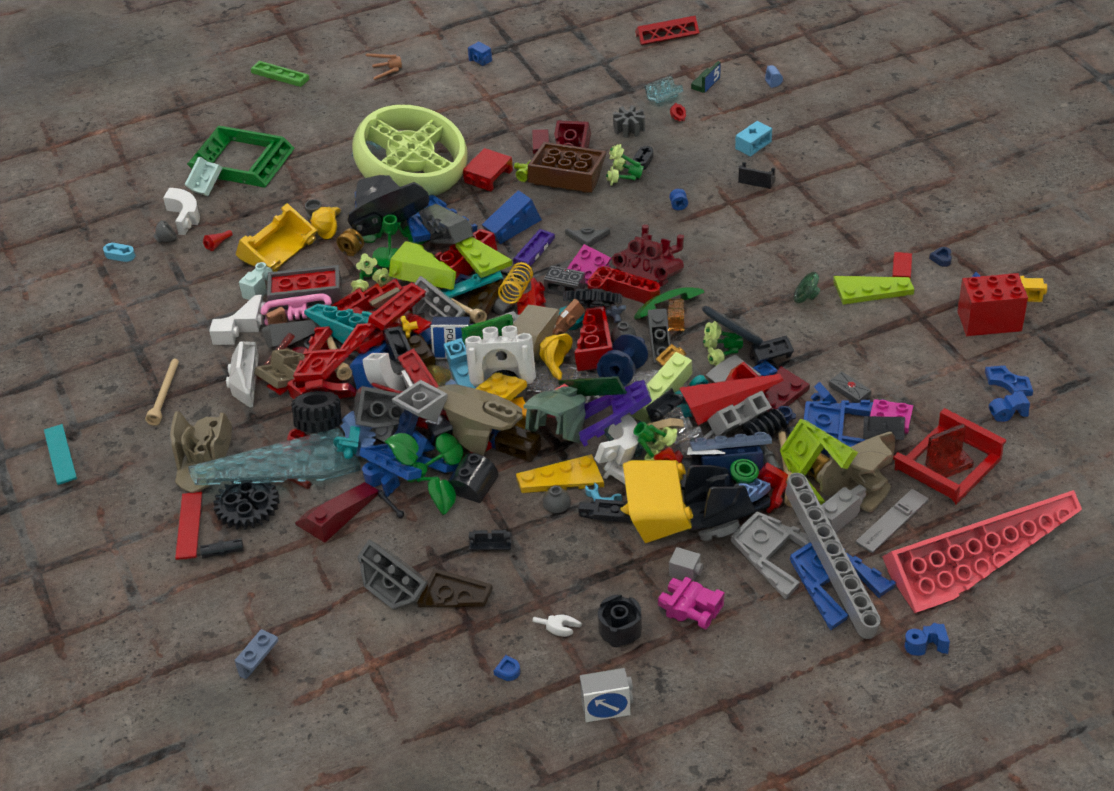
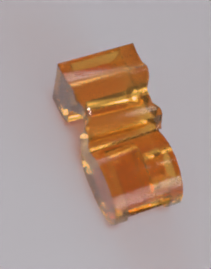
M669 299V331H684V299Z

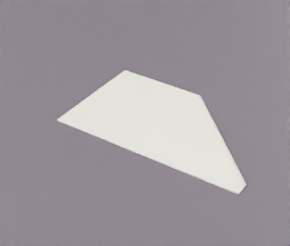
M688 447L687 455L725 454V452L715 449L692 451L691 447Z

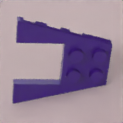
M645 380L636 381L625 387L626 394L605 395L585 404V419L611 405L614 414L579 432L580 441L584 447L588 445L587 441L596 435L597 438L605 433V428L612 424L616 426L621 423L623 416L628 413L633 415L652 402Z

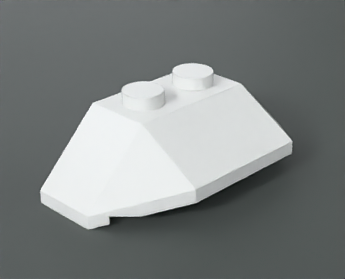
M243 341L239 342L232 355L231 364H228L229 377L226 378L227 388L231 389L232 396L248 407H253L257 376L254 374L255 367L258 366L259 354L256 342Z

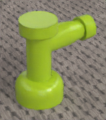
M517 162L514 164V169H519L516 172V178L521 182L528 180L529 162L527 164Z

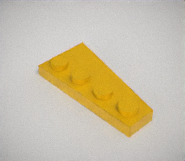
M592 454L516 473V480L521 493L548 491L552 486H560L564 490H567V487L579 486V489H585L586 485L591 486L596 483L598 488L604 487L603 478Z

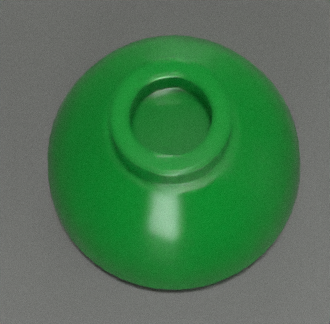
M738 459L732 463L730 473L737 484H751L758 477L759 469L751 460Z

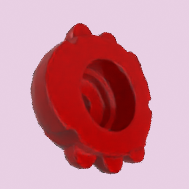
M675 103L670 108L671 117L679 122L685 121V107Z

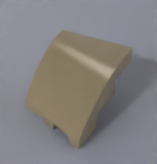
M290 349L272 351L270 364L255 367L254 374L277 389L288 386L287 383L294 379L293 375L299 361H303L305 356Z

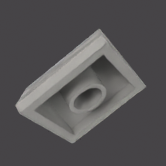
M420 380L394 397L392 402L419 417L437 422L448 395Z

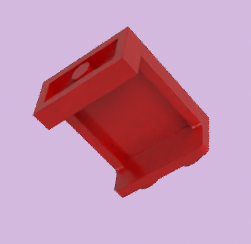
M484 148L463 169L464 182L491 192L494 189L493 182L502 172L510 174L513 171L512 157Z

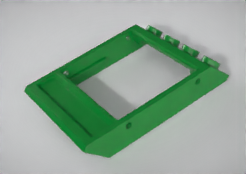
M217 126L187 165L193 169L198 157H202L207 162L214 163L231 141L264 146L266 149L249 171L222 167L217 179L265 188L295 148L282 136Z

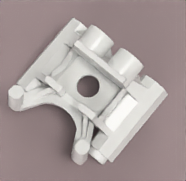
M505 326L502 328V336H498V328L486 327L483 329V339L479 336H471L465 339L469 380L473 386L478 387L494 372L499 370L513 371L520 379L526 380L527 384L534 382L536 372L533 341L530 334H517V327ZM504 351L507 354V358L505 360H498L496 353Z

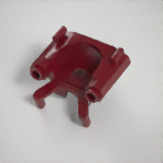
M644 224L641 237L635 236L634 240L629 242L627 249L615 253L611 258L612 264L617 270L653 281L661 280L659 284L662 287L668 284L667 278L680 273L684 268L683 261L673 256L674 253L682 251L684 235L679 234L677 236V244L670 247L671 240L662 238L661 243L652 241L653 235L649 234V226Z

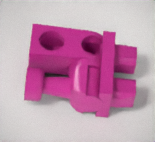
M685 577L683 581L672 578L668 585V591L673 593V595L662 592L658 598V605L666 610L667 617L671 619L674 617L678 621L690 618L698 621V626L706 630L710 626L712 619H715L724 606L725 592L718 589L715 592L704 588L698 582H691V579Z

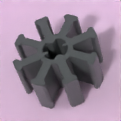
M632 105L629 111H626L624 106L619 107V113H613L615 133L623 132V137L628 138L629 132H632L635 137L639 136L640 130L645 131L644 110L636 111L635 106Z

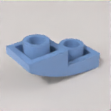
M758 478L751 484L739 483V485L746 487L751 502L762 498L771 490L770 483Z

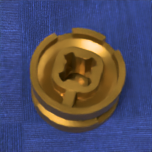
M351 228L346 229L336 240L338 248L342 252L345 251L347 256H354L364 247L363 237L359 232Z

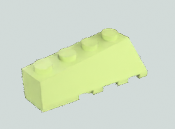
M677 352L674 353L647 384L652 402L670 388H673L675 393L692 375L691 359ZM652 402L633 415L628 414L649 424L651 421L646 407Z

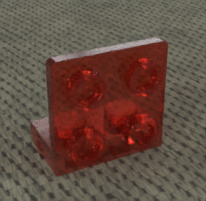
M964 424L929 437L925 462L927 468L947 478L973 467L974 461L962 449L966 430Z

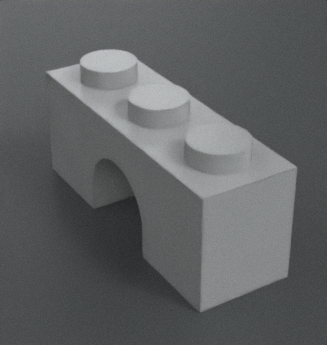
M760 391L747 397L735 406L732 404L716 412L707 421L715 435L721 436L743 425L745 422L763 415L772 407L764 393Z

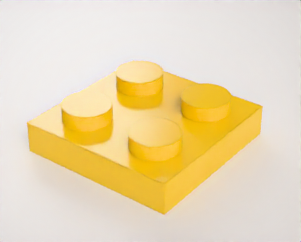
M495 372L475 389L511 401L527 388V382L517 377Z

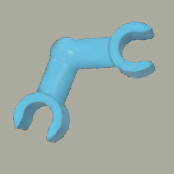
M594 483L593 490H590L587 485L585 486L586 495L592 497L594 501L595 499L622 501L621 494H614L612 497H601L596 483Z

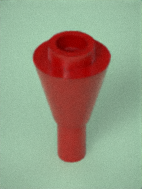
M228 230L223 233L205 235L203 238L204 247L214 251L225 239L233 235L232 231Z

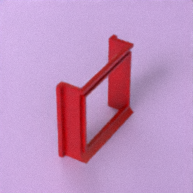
M944 408L940 412L939 425L907 456L899 452L893 456V460H895L894 470H900L946 495L957 505L1002 460L1006 439ZM944 432L988 454L959 485L915 461Z

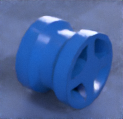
M675 189L670 193L669 198L673 209L683 210L688 206L686 192L683 189Z

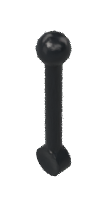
M382 490L377 492L378 496L397 513L398 518L404 517V512L399 511Z

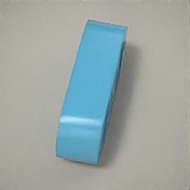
M108 243L103 247L105 257L108 259L129 262L135 258L132 246Z

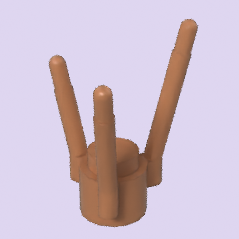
M366 54L367 57L390 58L387 62L372 65V67L388 66L389 69L392 68L375 76L374 80L397 72L399 68H402L401 58L396 56V54Z

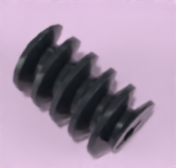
M772 408L763 413V415L743 424V433L750 436L757 432H765L770 436H774L775 432L780 433L782 428H787V422L780 410Z

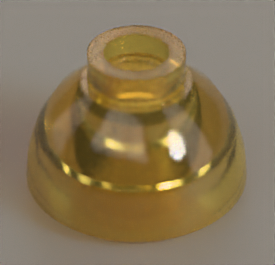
M429 365L427 367L439 387L444 386L447 380H450L451 374L448 369H444L439 365Z

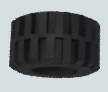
M314 391L297 396L292 400L293 424L297 430L308 433L325 432L334 429L342 422L340 398L334 393Z

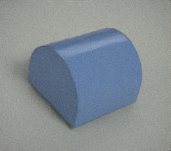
M767 66L766 82L771 88L779 86L783 81V76L775 66Z

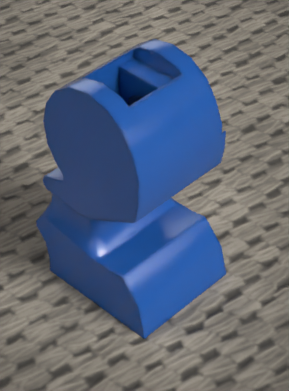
M1015 391L1012 395H1006L1004 399H994L990 402L988 408L996 421L1005 422L1011 419L1015 410H1018L1021 416L1028 417L1030 402L1023 391Z
M368 462L362 467L365 482L373 487L382 484L386 497L400 486L398 475L387 469L379 467V465L373 462Z
M933 623L931 626H924L923 631L919 629L908 630L905 635V650L912 655H924L928 644L933 642L937 647V651L948 654L950 641L944 624Z

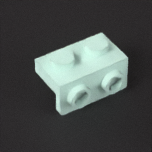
M198 157L185 182V186L194 193L209 196L222 167L218 164L207 162L202 157Z

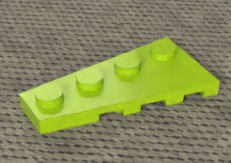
M833 277V282L843 305L914 295V287L909 277Z

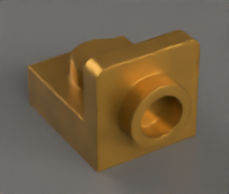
M671 344L656 358V361L663 367L675 352L683 356L687 354L681 347L676 348Z

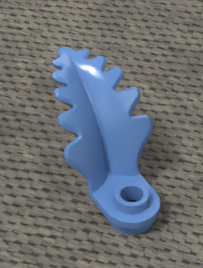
M351 411L341 420L343 422L341 428L345 432V438H349L350 427H360L356 456L360 457V448L373 446L376 441L373 437L376 433L371 432L372 428L355 425L354 411Z

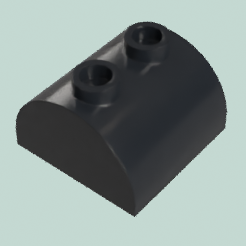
M469 453L464 456L448 479V482L453 486L456 496L481 503L498 478V471L495 465L486 457L476 453Z

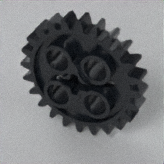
M588 288L563 291V301L572 302L576 299L585 307H611V305L622 304L621 294L603 289Z
M247 475L244 480L240 476L237 482L232 479L231 485L224 484L225 489H219L220 494L215 495L216 500L213 501L214 511L218 520H221L223 525L228 524V528L235 525L236 530L241 526L246 530L249 525L254 529L256 523L262 526V520L270 521L269 515L275 516L274 510H278V504H280L279 493L276 490L275 484L272 485L271 480L265 481V477L258 480L257 475L253 479H250L249 475Z

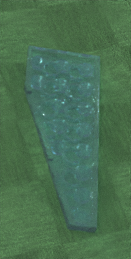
M339 428L188 466L195 485L220 484L222 481H233L234 484H240L243 480H252V483L284 482L286 479L305 481V478H316V481H323L360 471L361 464L355 454H353L351 459H345L344 452H337V447L334 446L333 441L338 436H344Z

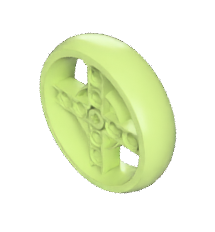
M392 105L380 108L369 114L360 123L354 134L352 143L353 157L359 171L365 178L389 175L399 187L415 182L421 185L429 195L437 196L452 188L463 175V169L467 165V147L459 129L443 115L424 107ZM373 141L386 149L387 157L382 161L377 159L368 149L366 142ZM439 141L448 149L454 159L453 163L435 153V143ZM418 171H423V172H425V173H410V172H418Z

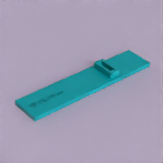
M501 271L480 278L478 274H474L472 278L454 284V290L444 288L441 291L452 298L502 279L503 276Z
M63 424L44 429L57 485L76 480L77 477Z

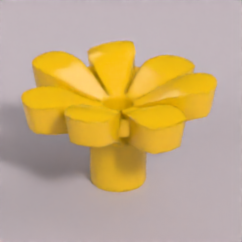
M401 316L403 331H405V336L408 339L411 330L418 328L417 322L409 323L405 316Z

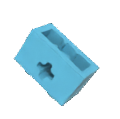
M759 121L754 122L736 135L735 149L748 156H752L772 142V128Z

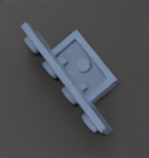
M757 432L750 436L737 434L729 438L726 436H716L715 439L696 438L695 441H690L692 451L772 444V438L765 432Z

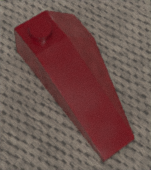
M557 120L554 133L556 144L589 148L591 138L589 122Z
M364 482L308 510L295 524L325 543L378 495L377 492L379 490Z

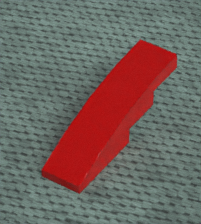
M395 278L382 287L377 283L364 292L359 288L331 306L337 307L340 311L344 310L345 306L350 308L359 307L364 311L375 308L370 305V301L396 287L401 291L402 287Z

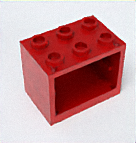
M1018 273L962 278L957 312L966 336L1022 331L1028 296Z

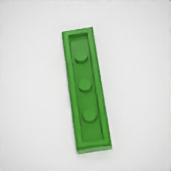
M258 61L251 68V73L299 87H302L309 80L308 74Z

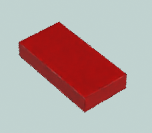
M894 252L892 277H909L911 279L912 253Z

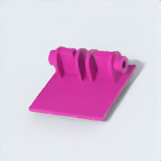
M584 244L567 269L585 272V284H587L588 279L597 268L601 266L611 268L609 264L611 257Z
M874 399L870 416L905 417V434H908L913 405Z

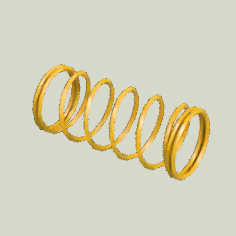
M520 262L513 265L498 289L499 297L503 302L514 304L521 298L533 278V270L528 264ZM518 267H521V268L526 269V270L529 272V274H530V279H529V276L526 274V272H524V271H522V270H518V269L514 270V269H515V268H518ZM513 272H523L527 276L528 281H526V279L522 275ZM514 275L521 276L525 280V282H522L517 277H514ZM505 284H507L510 290L519 293V295L509 293ZM508 284H511L512 286L517 288L518 291H515L512 288H510ZM503 286L508 294L519 297L515 299L507 297L503 292ZM502 290L503 295H504L507 299H509V300H515V301H512V302L506 301V300L503 299V297L501 296L500 291Z

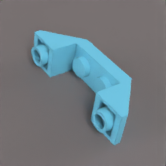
M462 338L444 343L449 368L456 384L474 389L477 388L469 380L466 347Z

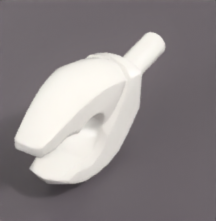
M551 615L548 620L533 617V622L546 625V630L561 637L573 634L572 629L563 626L581 627L582 625L581 622L567 615Z

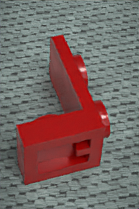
M768 462L759 471L757 478L770 483L773 488L770 496L771 504L766 508V512L770 513L774 508L777 509L783 501L781 495L786 490L788 474Z

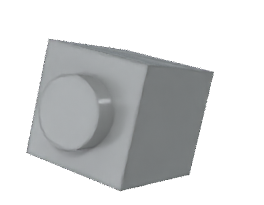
M676 547L669 561V576L681 580L688 577L692 582L697 575L700 576L703 569V564L700 563V554Z

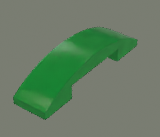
M685 287L662 293L647 301L636 312L634 318L636 320L647 316L648 310L656 309L655 304L680 295L682 301L705 292L700 288Z

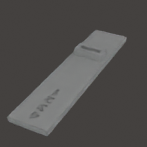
M911 489L858 538L856 544L873 554L929 501V498Z

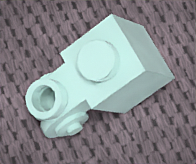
M263 262L257 263L255 269L252 272H248L239 281L244 299L250 300L255 295H262L263 297L267 293L264 280L268 281V272H273L272 268L267 267Z

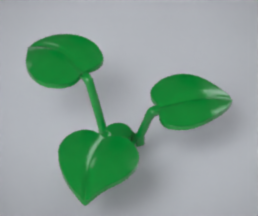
M391 214L383 218L382 228L379 233L362 236L365 243H373L377 238L382 237L384 231L388 235V248H377L372 254V259L375 258L377 265L381 268H390V260L398 251V248H391V235L396 234L398 229L404 237H408L409 242L414 243L409 226H406L403 231L400 223H397V217ZM426 240V241H421V242H415V243H417V244H424V243H426L428 240Z
M398 433L387 438L385 443L391 448L394 456L400 463L422 470L421 478L407 481L410 483L429 481V494L440 513L445 515L456 500L453 486L447 480L440 481L439 477L424 476L427 472V466L442 457L448 465H456L461 461L463 449L458 440L447 433L439 435L436 439V448L441 454L423 464L416 462L418 459L416 453L419 450V446L412 436Z

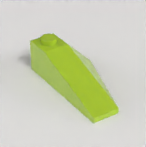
M405 241L392 256L389 268L390 277L416 282L422 276L435 287L454 290L456 272L444 262L437 260L434 257L435 255L424 250L422 245Z

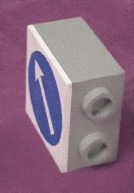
M625 668L580 675L581 701L586 722L630 715V704L633 703L631 691L633 690L631 676H626Z

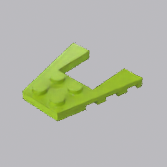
M804 419L798 421L780 449L788 471H791L792 474L801 473L804 476L823 448L844 469H848L858 454L851 447ZM809 482L820 505L825 503L824 499Z

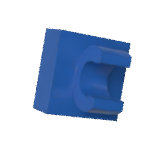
M820 382L814 386L819 393H814L811 396L813 401L820 399V401H831L830 404L837 403Z

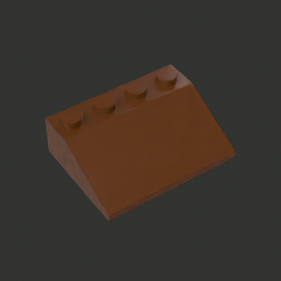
M543 142L528 164V183L592 193L597 185L606 157V151Z

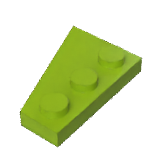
M472 236L456 243L458 251L480 278L513 265L510 258Z

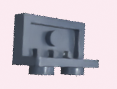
M262 629L256 634L234 660L240 677L247 679L278 642L277 636Z

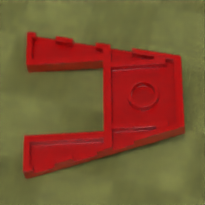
M357 324L340 349L330 350L320 349L332 334L331 328L329 326L315 327L314 337L311 336L309 340V349H305L303 353L305 356L304 360L299 361L293 377L295 380L314 381L327 379L375 330L373 324Z

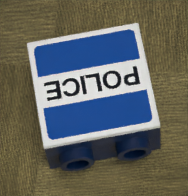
M433 317L431 322L432 352L435 355V359H447L444 343L462 338L461 328L473 325L470 324V317Z

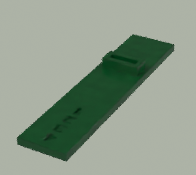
M618 376L558 381L560 386L566 384L569 387L576 388L577 395L601 396L627 393Z

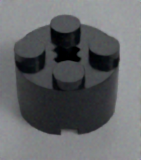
M618 594L612 595L604 599L600 604L598 610L599 634L612 647L618 648L621 645L630 644L641 636V607L632 597L625 598Z

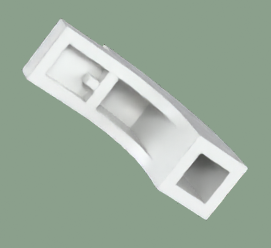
M169 188L163 197L166 210L180 213L175 223L178 234L185 235L188 229L191 228V225H198L200 220L196 199L185 190Z
M371 353L363 359L364 370L370 384L376 383L398 391L405 390L402 372H393L388 353Z
M629 414L621 418L622 422L618 425H610L608 433L614 440L600 443L594 458L598 463L615 460L619 465L630 461L634 456L639 443L637 441L638 437L633 433L637 423Z

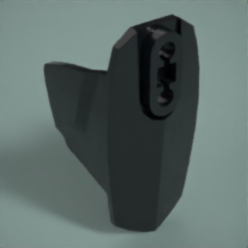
M389 175L364 178L357 183L356 208L348 213L347 221L352 229L359 232L361 236L376 234L380 232L383 218L386 215L396 216L397 223H401L418 213V211L426 208L429 204V194L421 185L415 182L399 187Z
M691 465L688 468L684 490V504L686 507H690L693 518L690 519L692 528L687 530L724 524L769 507L771 504V498L767 494L751 502L746 487L739 484L734 486L728 469L725 467Z

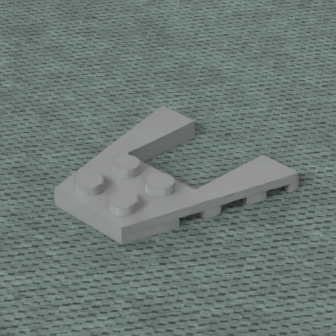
M756 512L731 536V542L780 595L787 599L799 587L800 582L768 561V559L788 539H791L801 547L810 543V540L806 533L800 531V528L785 526L781 524L782 521Z

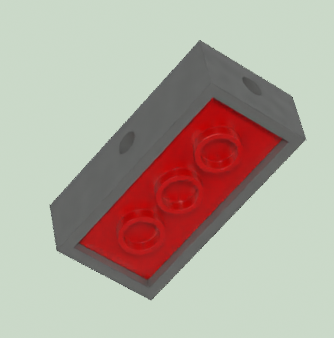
M339 265L268 272V301L312 294H327L331 297V305L342 299V279ZM324 301L307 302V306H314V305H316V304H325V302H324ZM288 305L270 308V310L273 311L279 307H283L284 310L288 309Z

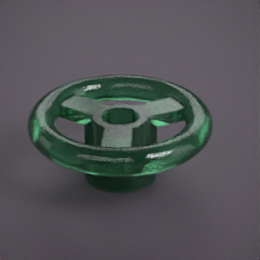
M817 272L807 274L800 281L793 297L796 303H803L808 298L814 300L818 296L820 288L817 286L819 282Z

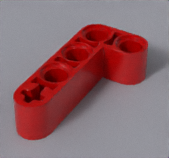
M607 266L597 268L587 281L588 288L603 289L644 304L660 295V284L658 282Z

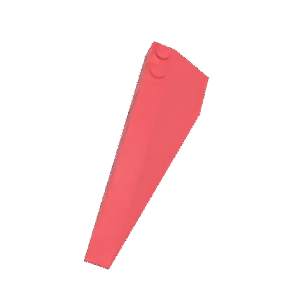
M1073 490L891 551L882 556L891 579L896 582L897 588L913 612L917 613L954 600L960 596L959 593L973 587L976 583L990 575V573L1080 512L1082 508Z

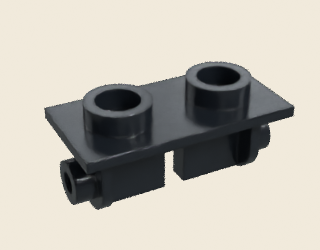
M670 388L648 405L646 410L651 423L662 420L671 410L681 405L684 396L680 393L675 394L673 388Z
M507 529L492 530L491 533H488V530H473V532H469V550H511L512 533L507 531Z

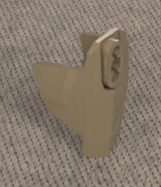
M457 384L437 387V389L448 395L442 409L446 410L449 422L453 427L454 437L472 453L484 456L492 429H510L522 419V408L500 396Z
M179 411L174 413L170 437L177 466L175 483L188 493L199 492L209 487L225 459L232 436V423L225 413L220 412L219 417L200 419L194 427L188 423Z
M892 432L877 435L851 446L858 454L848 469L841 468L832 458L817 475V482L820 483L819 491L825 496H831L843 487L852 490L860 484L866 488V497L863 499L860 509L873 512L891 490L888 479L879 470L892 462L895 450V436Z

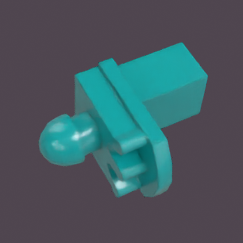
M351 426L349 438L338 436L333 441L334 446L337 447V452H344L345 459H351L353 454L357 452L360 427Z

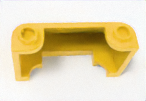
M287 203L281 207L282 214L274 216L273 222L252 237L250 235L247 237L245 235L239 240L236 256L254 267L257 263L263 262L267 267L272 268L273 272H277L282 264L307 244L311 245L315 241L317 229Z
M630 460L623 463L629 514L644 543L692 528L690 519L693 518L690 507H686L683 502L680 480H683V475L686 474L682 463H678L677 460Z

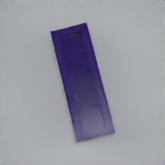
M539 229L513 258V264L523 262L531 266L555 239V234Z

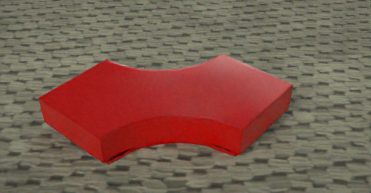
M323 379L305 382V389L309 392H330L338 395L340 399L354 397L357 389L349 383H331Z

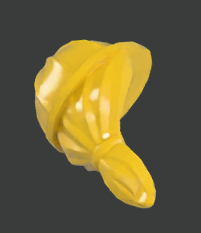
M321 207L312 213L311 225L317 229V233L322 238L331 239L335 235L337 230L335 217L340 214L341 209L338 207Z
M565 333L545 337L540 343L539 354L541 360L549 368L553 377L558 380L562 379V372L559 366L562 364L564 356L569 352L573 343L571 336Z

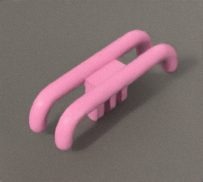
M327 294L276 299L266 302L261 307L260 312L262 315H266L272 307L288 305L285 313L289 321H293V316H295L296 320H300V315H302L303 319H307L304 310L312 307L307 306V302L324 301L325 304L323 305L331 306L332 300ZM267 317L264 320L266 326H268Z

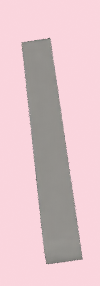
M793 473L788 478L785 490L786 496L857 633L863 638L871 639L877 633L881 620L808 480L801 473Z

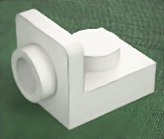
M615 460L608 461L603 468L606 471L603 478L607 479L609 475H612L625 484L623 464L619 465Z

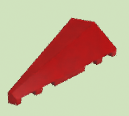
M779 373L769 376L680 387L679 390L684 396L686 405L689 407L696 424L699 426L716 412L732 404L735 406L747 397L760 391H765L782 382L783 378Z

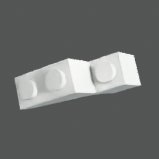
M262 295L253 296L234 315L212 320L209 332L213 345H234L236 337H239V332H259L260 325H263L264 317L260 310L266 303L263 302Z

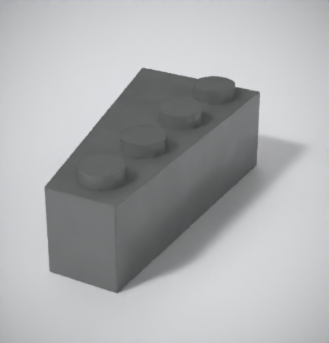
M438 204L418 211L423 225L431 234L430 243L455 244L473 236L472 225L466 218Z

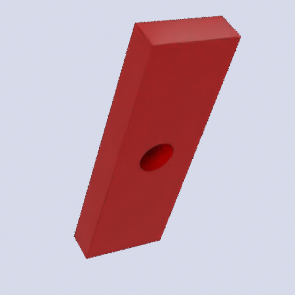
M393 322L386 329L402 326V324ZM379 328L375 330L354 351L363 354L368 352L369 348L383 344L385 340L383 331Z

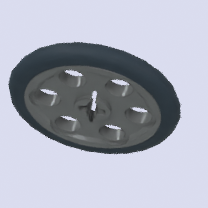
M709 306L702 308V311L707 316L755 345H760L764 342L758 335Z

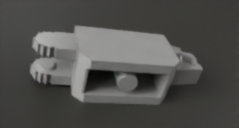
M859 484L852 490L843 487L821 505L835 533L853 520L860 512V505L866 497V488Z

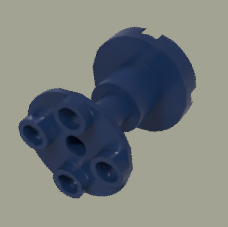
M631 334L619 336L612 346L613 350L603 354L597 363L599 377L618 376L625 387L632 381L636 369L646 363L648 349L644 339Z

